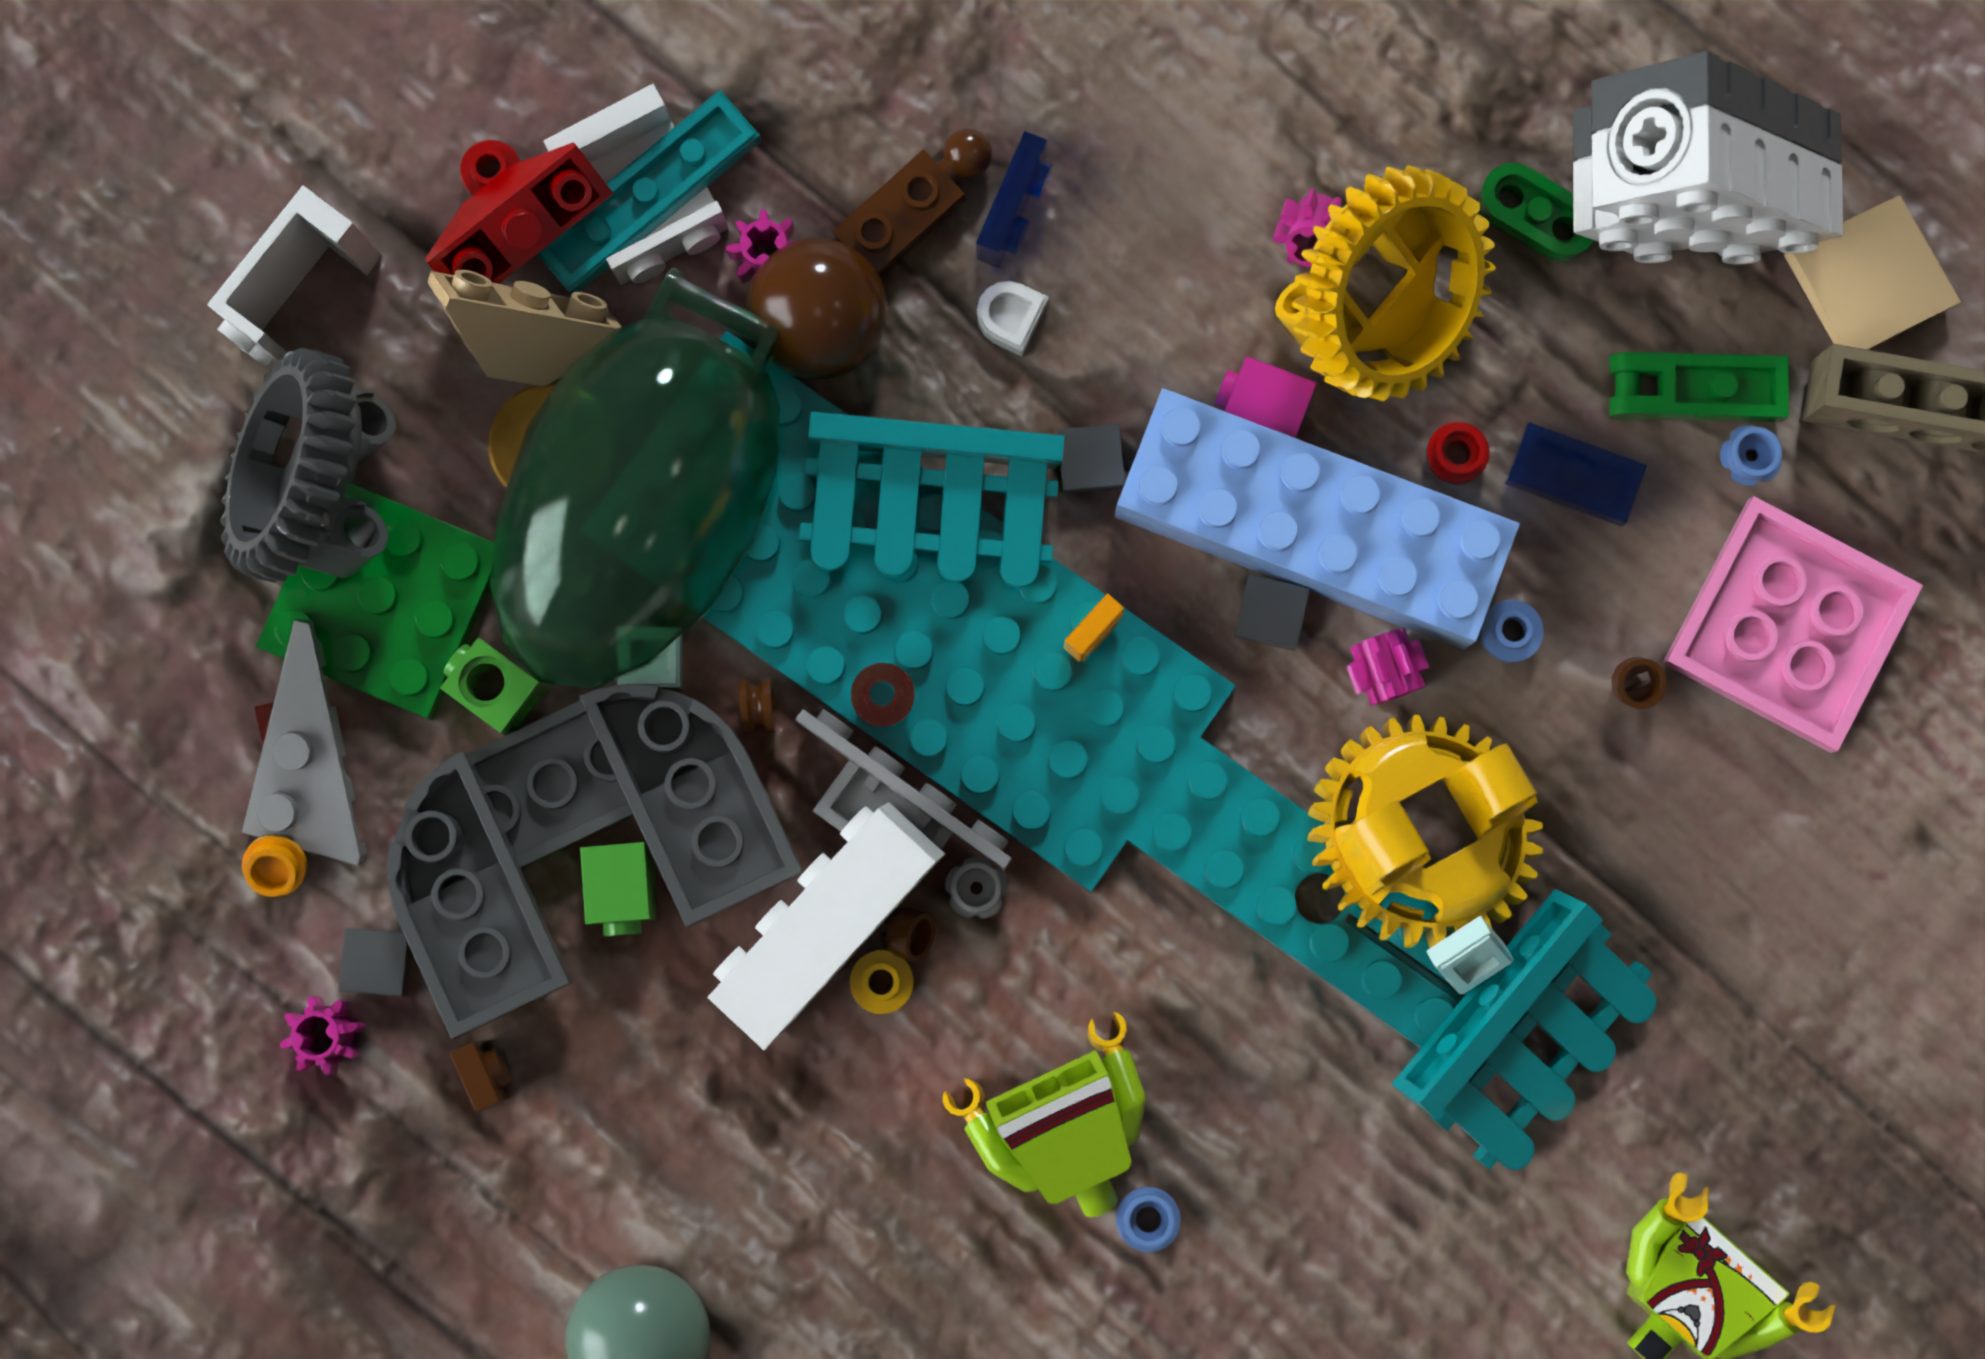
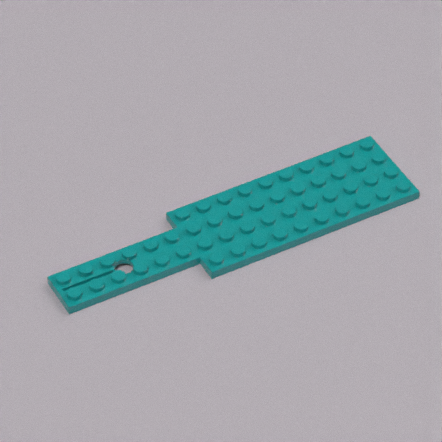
M726 330L580 531L1090 893L1122 847L1128 842L1421 1049L1464 996L1390 944L1380 940L1377 935L1367 928H1359L1357 921L1353 918H1350L1348 923H1346L1344 920L1348 914L1357 920L1359 919L1363 909L1356 903L1341 911L1334 920L1325 924L1310 922L1299 913L1296 907L1295 893L1300 882L1311 874L1321 873L1331 876L1334 873L1331 865H1312V860L1326 849V845L1308 841V833L1313 828L1324 825V823L1307 815L1308 812L1200 737L1236 685L1125 608L1123 620L1085 662L1081 661L1079 663L1063 648L1064 640L1102 600L1105 594L1054 558H1052L1050 563L1039 562V572L1036 579L1023 588L1010 587L1002 580L999 572L1000 558L977 556L973 573L966 580L957 583L949 582L939 574L937 569V552L913 550V560L909 569L897 577L886 576L876 568L874 563L875 547L850 545L848 559L838 570L825 571L818 568L811 558V541L799 540L800 523H813L817 482L816 476L804 475L806 458L819 459V447L807 446L810 411L848 414L789 373L778 368L762 354ZM858 451L857 462L882 465V453ZM855 480L852 527L876 529L880 482ZM919 486L915 533L939 535L943 488ZM981 508L978 539L1002 541L1003 523ZM1401 892L1387 894L1379 904L1386 909L1394 900L1402 905L1424 910L1422 919L1427 920L1440 912L1431 902L1409 897ZM1375 918L1365 926L1380 935L1383 922ZM1398 928L1387 939L1389 943L1451 985L1435 968L1426 951L1429 949L1424 932L1418 943L1412 948L1404 947L1403 929Z

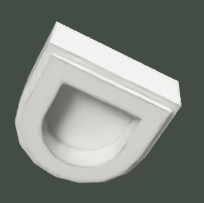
M1012 281L998 282L987 288L979 298L977 306L978 326L983 335L991 342L1022 356L1049 302V297L1020 283Z

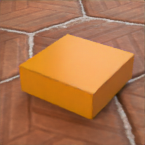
M1107 593L1064 640L1063 648L1079 663L1081 661L1085 662L1123 620L1124 607Z

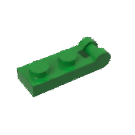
M1621 352L1609 356V376L1615 378V396L1609 398V419L1611 420L1665 419L1783 422L1789 417V356ZM1640 377H1657V396L1640 395Z

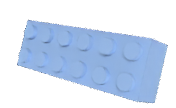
M1164 388L1161 389L1119 497L1114 518L1282 582L1308 587L1311 593L1463 651L1475 643L1520 525V523Z

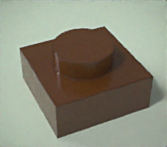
M476 1041L449 1053L475 1112L487 1110L511 1098L505 1086L512 1082L511 1073L498 1048L495 1047L489 1050L485 1041Z

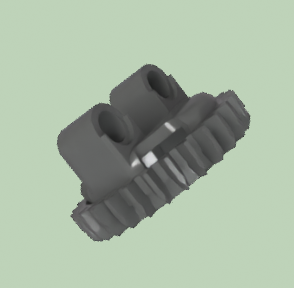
M305 348L289 351L284 354L283 359L274 362L272 372L264 375L262 389L254 391V403L250 410L245 411L246 420L241 432H236L238 436L236 449L233 454L229 455L233 459L230 473L224 478L228 481L227 492L221 499L225 505V512L220 519L221 524L225 527L221 536L223 543L226 545L224 552L227 558L230 559L233 568L240 570L241 573L272 583H276V580L285 582L287 574L296 575L298 566L337 577L347 578L355 575L386 547L388 534L387 527L382 518L374 510L366 507V502L345 497L350 482L355 478L357 466L363 464L394 435L396 428L395 416L391 408L381 398L375 396V393L353 387L354 379L348 378L350 367L343 364L344 359ZM290 417H295L302 420V429L290 461L284 469L272 466ZM346 536H348L353 541L354 545L347 539Z

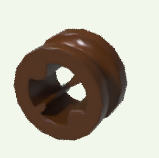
M771 676L763 677L762 682L757 685L751 684L748 678L739 680V708L744 735H752L753 730L757 727L765 728L767 733H776V702Z

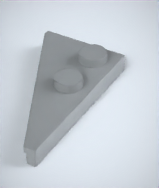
M303 618L297 619L293 623L242 833L256 837L270 834L282 835L295 841L302 850L358 866L365 862L367 849L365 841L360 842L351 804V801L356 800L352 780L346 774L344 768L346 752L336 706H330L322 670L323 666H327L323 646L315 634L314 622Z

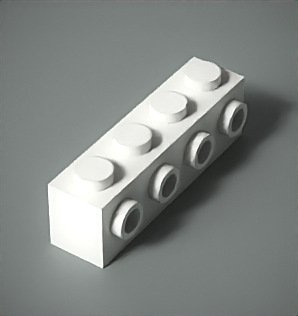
M890 802L879 807L874 813L867 806H864L840 832V835L848 842L831 860L822 853L799 877L797 882L805 890L790 906L780 900L756 925L755 929L763 935L748 953L738 946L713 973L721 983L707 998L763 1050L778 1039L945 855L939 847Z

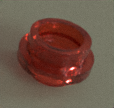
M876 663L866 667L857 675L851 688V701L854 710L866 723L877 727L893 726L904 720L910 713L915 700L914 686L910 677L904 670L889 663ZM887 683L894 688L895 696L891 703L879 706L872 702L870 694L875 685Z

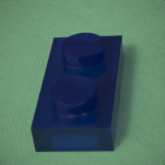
M1024 131L977 239V260L1000 268L1007 251L1015 255L1018 253L1030 223L1029 219L1022 217L1030 196L1041 199L1054 164L1046 161V139Z

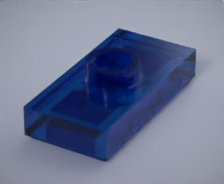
M1528 422L1524 427L1504 484L1622 527L1628 521L1647 465Z

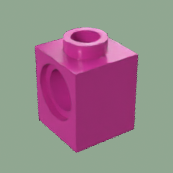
M1246 356L1240 373L1227 369L1214 405L1225 408V412L1296 438L1317 382Z

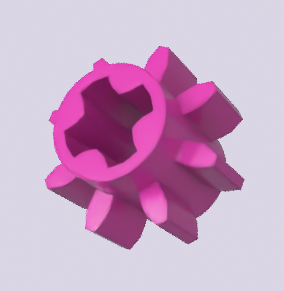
M1310 189L1308 195L1302 198L1299 203L1288 198L1285 200L1280 215L1282 220L1278 221L1273 240L1278 243H1286V251L1288 253L1286 261L1288 263L1296 262L1305 267L1312 266V263L1308 262L1301 254L1303 250L1313 249L1317 241L1313 228L1315 225L1326 227L1331 220L1328 207L1330 204L1340 207L1342 201L1340 197L1333 199L1324 194H1317L1314 189Z
M761 209L759 220L749 225L737 220L735 224L741 236L740 244L726 246V252L729 259L735 261L745 260L739 267L737 276L742 284L746 283L755 276L759 267L769 257L764 253L757 257L754 250L756 246L761 243L769 249L775 244L778 250L791 242H795H787L795 230L793 220L788 218L778 225L770 221L766 209Z

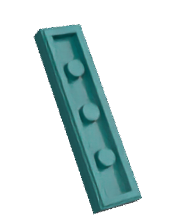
M719 90L606 184L614 193L536 255L570 295L573 292H580L610 267L606 258L646 238L762 142L759 133L725 94Z

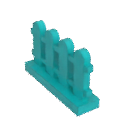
M810 411L807 446L819 447V459L806 458L804 475L816 476L817 482L813 523H800L799 540L811 541V558L818 568L825 571H835L841 568L848 559L850 545L875 547V566L882 574L889 577H897L904 574L912 563L913 550L937 552L938 572L949 582H962L970 577L976 566V557L982 556L1000 558V576L1007 585L1013 588L1026 587L1036 579L1039 572V562H1052L1053 545L1041 544L1044 500L1045 498H1057L1058 481L1046 480L1047 469H1056L1063 461L1065 436ZM858 451L882 453V465L857 462ZM921 457L945 459L944 470L920 468ZM984 463L1008 465L1007 476L983 474ZM855 480L880 482L876 529L852 527ZM919 486L943 488L939 535L915 533ZM982 492L1005 494L1002 541L978 539Z
M1557 889L1553 890L1506 946L1514 961L1469 990L1391 1083L1408 1100L1430 1114V1118L1446 1131L1456 1123L1480 1145L1472 1156L1489 1170L1497 1161L1510 1170H1519L1527 1166L1534 1155V1143L1523 1131L1537 1113L1552 1121L1565 1119L1574 1108L1575 1095L1564 1080L1578 1064L1592 1072H1601L1607 1069L1614 1061L1616 1047L1612 1039L1604 1032L1618 1016L1632 1023H1642L1653 1015L1656 1008L1655 994L1645 984L1653 974L1637 961H1634L1628 968L1605 945V942L1612 934L1600 924L1603 919L1587 903ZM1577 976L1602 999L1589 1016L1583 1013L1564 994V991ZM1536 1025L1561 1047V1050L1548 1065L1543 1063L1522 1043ZM1495 1074L1521 1096L1506 1115L1481 1093L1482 1089Z

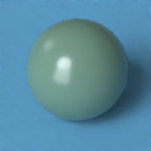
M645 1264L619 1267L608 1271L590 1283L576 1300L566 1325V1358L707 1359L711 1338L709 1319L705 1307L695 1290L673 1272Z

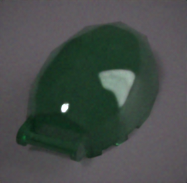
M675 268L670 269L665 276L643 320L615 329L574 361L566 370L527 426L498 511L490 587L504 646L542 684L598 688L654 663L663 650L684 631L688 632L709 612L753 545L768 504V496L777 473L779 461L780 405L770 375L766 371L773 359V351L779 331L771 323L766 326L756 314L686 281V273ZM675 303L757 342L758 345L752 357L702 329L670 317L669 314Z

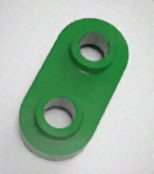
M1520 163L1502 164L1488 174L1480 188L1478 202L1480 203V211L1484 218L1493 226L1551 260L1559 262L1574 260L1584 254L1594 241L1574 233L1573 193L1526 165ZM1502 192L1515 194L1519 200V206L1516 208L1503 206L1499 200V194ZM1556 223L1567 225L1572 233L1571 239L1560 240L1555 237L1552 225Z

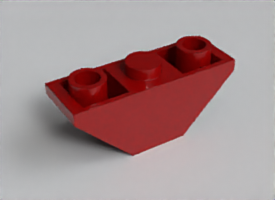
M574 142L509 166L463 202L426 256L425 261L434 272L454 275L457 270H469L487 277L492 283L499 284L614 193Z

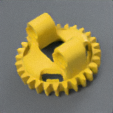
M1407 165L1404 171L1387 167L1383 178L1368 174L1365 176V192L1349 186L1346 189L1347 205L1341 208L1330 204L1328 211L1331 220L1326 227L1315 225L1313 232L1317 237V241L1313 249L1303 250L1301 254L1308 262L1312 263L1310 272L1296 275L1295 282L1290 284L1281 293L1275 306L1276 316L1301 346V353L1314 358L1310 368L1324 375L1326 383L1353 396L1364 399L1369 397L1385 401L1389 396L1404 399L1408 395L1409 388L1415 390H1424L1426 388L1427 375L1442 378L1444 376L1443 361L1446 358L1452 361L1460 360L1456 347L1462 339L1467 341L1474 340L1468 329L1474 318L1485 317L1478 309L1481 296L1492 294L1491 289L1483 285L1484 277L1494 271L1496 267L1492 262L1484 260V256L1494 248L1495 243L1491 239L1482 236L1489 228V221L1478 214L1480 203L1467 195V188L1444 177L1443 174L1428 169L1423 170L1411 165ZM1373 245L1384 260L1407 269V273L1370 318L1367 319L1346 291V286L1351 270ZM1443 245L1458 250V259L1452 260L1448 291L1453 293L1450 302L1437 298L1434 293L1437 257ZM1383 349L1389 359L1367 361L1366 366L1355 353Z
M1413 715L1406 724L1405 733H1403L1402 727L1397 720L1390 718L1383 725V738L1372 726H1369L1359 737L1362 746L1351 739L1347 741L1340 751L1345 761L1333 757L1325 766V771L1333 780L1320 779L1313 790L1325 802L1314 803L1309 808L1307 814L1309 817L1325 823L1313 828L1308 833L1307 840L1326 845V849L1312 860V865H1331L1334 873L1322 884V888L1327 890L1341 885L1345 890L1346 894L1338 904V910L1343 911L1355 903L1361 907L1363 911L1357 922L1359 928H1363L1375 918L1382 921L1380 940H1387L1398 928L1403 929L1405 948H1412L1416 945L1424 932L1430 949L1445 939L1446 933L1450 936L1480 915L1490 927V919L1498 924L1509 919L1512 914L1505 902L1514 906L1516 904L1519 905L1528 896L1521 886L1515 882L1527 884L1537 878L1538 872L1523 862L1524 860L1536 859L1543 854L1542 847L1527 841V837L1533 836L1543 828V823L1532 819H1525L1524 813L1538 803L1536 799L1537 792L1507 743L1490 750L1492 739L1487 736L1474 747L1467 743L1470 726L1464 724L1453 736L1447 735L1445 718L1439 717L1431 725L1428 732L1425 731L1420 715ZM1360 776L1363 782V790L1359 798L1356 818L1351 825L1337 827V825L1347 821L1348 808L1354 793L1353 790L1348 788ZM1439 781H1443L1478 838V841L1428 868H1423L1431 860L1428 855L1429 851L1400 802ZM1401 892L1409 897L1431 902L1440 912L1427 920L1422 919L1424 910L1408 907L1394 900L1386 909L1379 904L1387 894Z

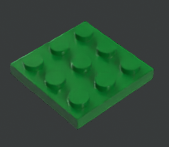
M350 483L345 497L366 502V507L374 510L382 518L387 527L388 534L386 547L355 575L347 578L298 566L296 575H287L286 581L280 590L255 647L285 659L294 620L303 618L313 621L314 631L322 642L327 666L322 667L324 676L432 721L445 693L440 689L448 678L443 674L444 668L452 655L462 645L467 643L507 549L492 541ZM346 536L347 539L354 545L353 541L348 536Z

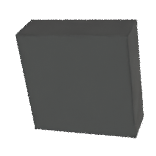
M1119 423L1057 429V435L1065 436L1063 461L1060 463L1063 494L1123 489L1125 477Z
M1248 574L1234 638L1295 651L1299 641L1310 588Z
M345 928L338 991L407 996L411 949L404 933Z

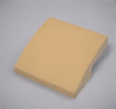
M1900 195L1843 222V237L1819 241L1818 249L1811 252L1784 254L1785 259L1833 344L1872 350L1961 303Z

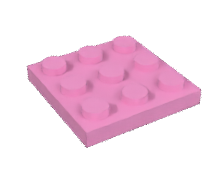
M1753 496L1747 500L1662 664L1827 752H1837L1923 585Z

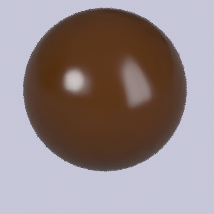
M807 238L791 242L779 248L762 263L749 288L747 318L751 334L757 346L766 358L778 368L801 378L814 380L829 379L852 371L861 365L875 350L886 325L887 299L877 271L861 253L836 240Z

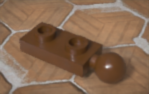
M974 129L956 131L946 141L943 150L944 159L938 164L923 149L832 231L834 237L839 242L861 253L871 263L879 277H881L966 200L965 194L954 182L960 177L966 179L978 177L988 169L992 161V147L984 134Z

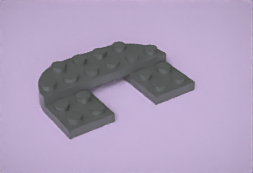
M647 684L608 686L580 695L579 701L474 751L458 753L435 768L418 785L404 805L407 809L399 824L395 841L390 842L387 870L388 885L392 906L451 1039H457L573 983L522 870L634 816L680 916L688 928L804 873L756 771L751 755L738 735L717 714L695 699L678 692L660 688L659 686Z

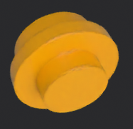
M270 834L257 838L248 846L242 858V872L248 885L258 894L267 897L283 896L296 890L302 883L307 873V859L304 851L295 841L282 835Z

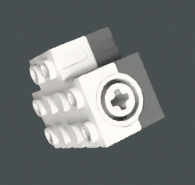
M1708 50L1592 80V105L1573 110V159L1577 160L1573 162L1574 233L1598 241L1599 248L1603 250L1625 251L1634 254V260L1640 263H1660L1671 260L1672 251L1690 249L1695 252H1717L1722 256L1724 263L1740 265L1760 261L1761 253L1779 249L1783 253H1807L1818 249L1819 241L1843 237L1842 166L1838 164L1842 163L1841 113L1830 108L1826 109L1820 103L1799 93L1794 94L1788 91V88L1765 77L1760 78L1754 72L1731 61L1726 62L1720 59V56Z

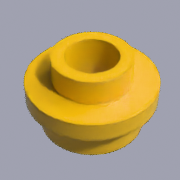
M886 950L873 951L861 957L854 965L850 975V990L855 1001L863 1009L875 1014H888L900 1009L908 1001L913 990L914 979L908 963L903 958L895 956ZM880 969L888 971L894 980L892 989L884 995L876 994L869 985L871 975Z

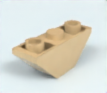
M457 270L454 275L431 271L427 282L466 347L489 378L546 387L620 342L624 332L622 326L607 309V303L588 293L573 292L571 297L550 294L545 288L526 281H516L513 286L492 283L487 277L469 270Z

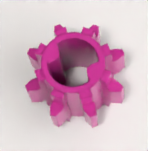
M1405 628L1389 631L1351 646L1350 650L1354 662L1349 663L1350 665L1346 666L1356 695L1366 692L1371 706L1395 700L1426 686L1421 672L1430 668L1420 639L1410 642Z
M320 996L308 997L307 1008H304V1015L286 1013L284 1018L292 1029L290 1038H285L280 1043V1048H293L298 1054L295 1058L298 1060L296 1070L307 1071L316 1062V1066L321 1065L325 1075L336 1074L338 1072V1062H341L340 1056L348 1058L360 1056L361 1053L356 1048L357 1045L353 1043L354 1033L364 1029L365 1023L351 1022L347 1018V1015L350 1013L347 1011L349 1001L337 1000L329 1008V1005L325 1006ZM321 1018L330 1023L326 1034L333 1039L330 1048L326 1052H321L316 1047L320 1037L313 1032L314 1025Z

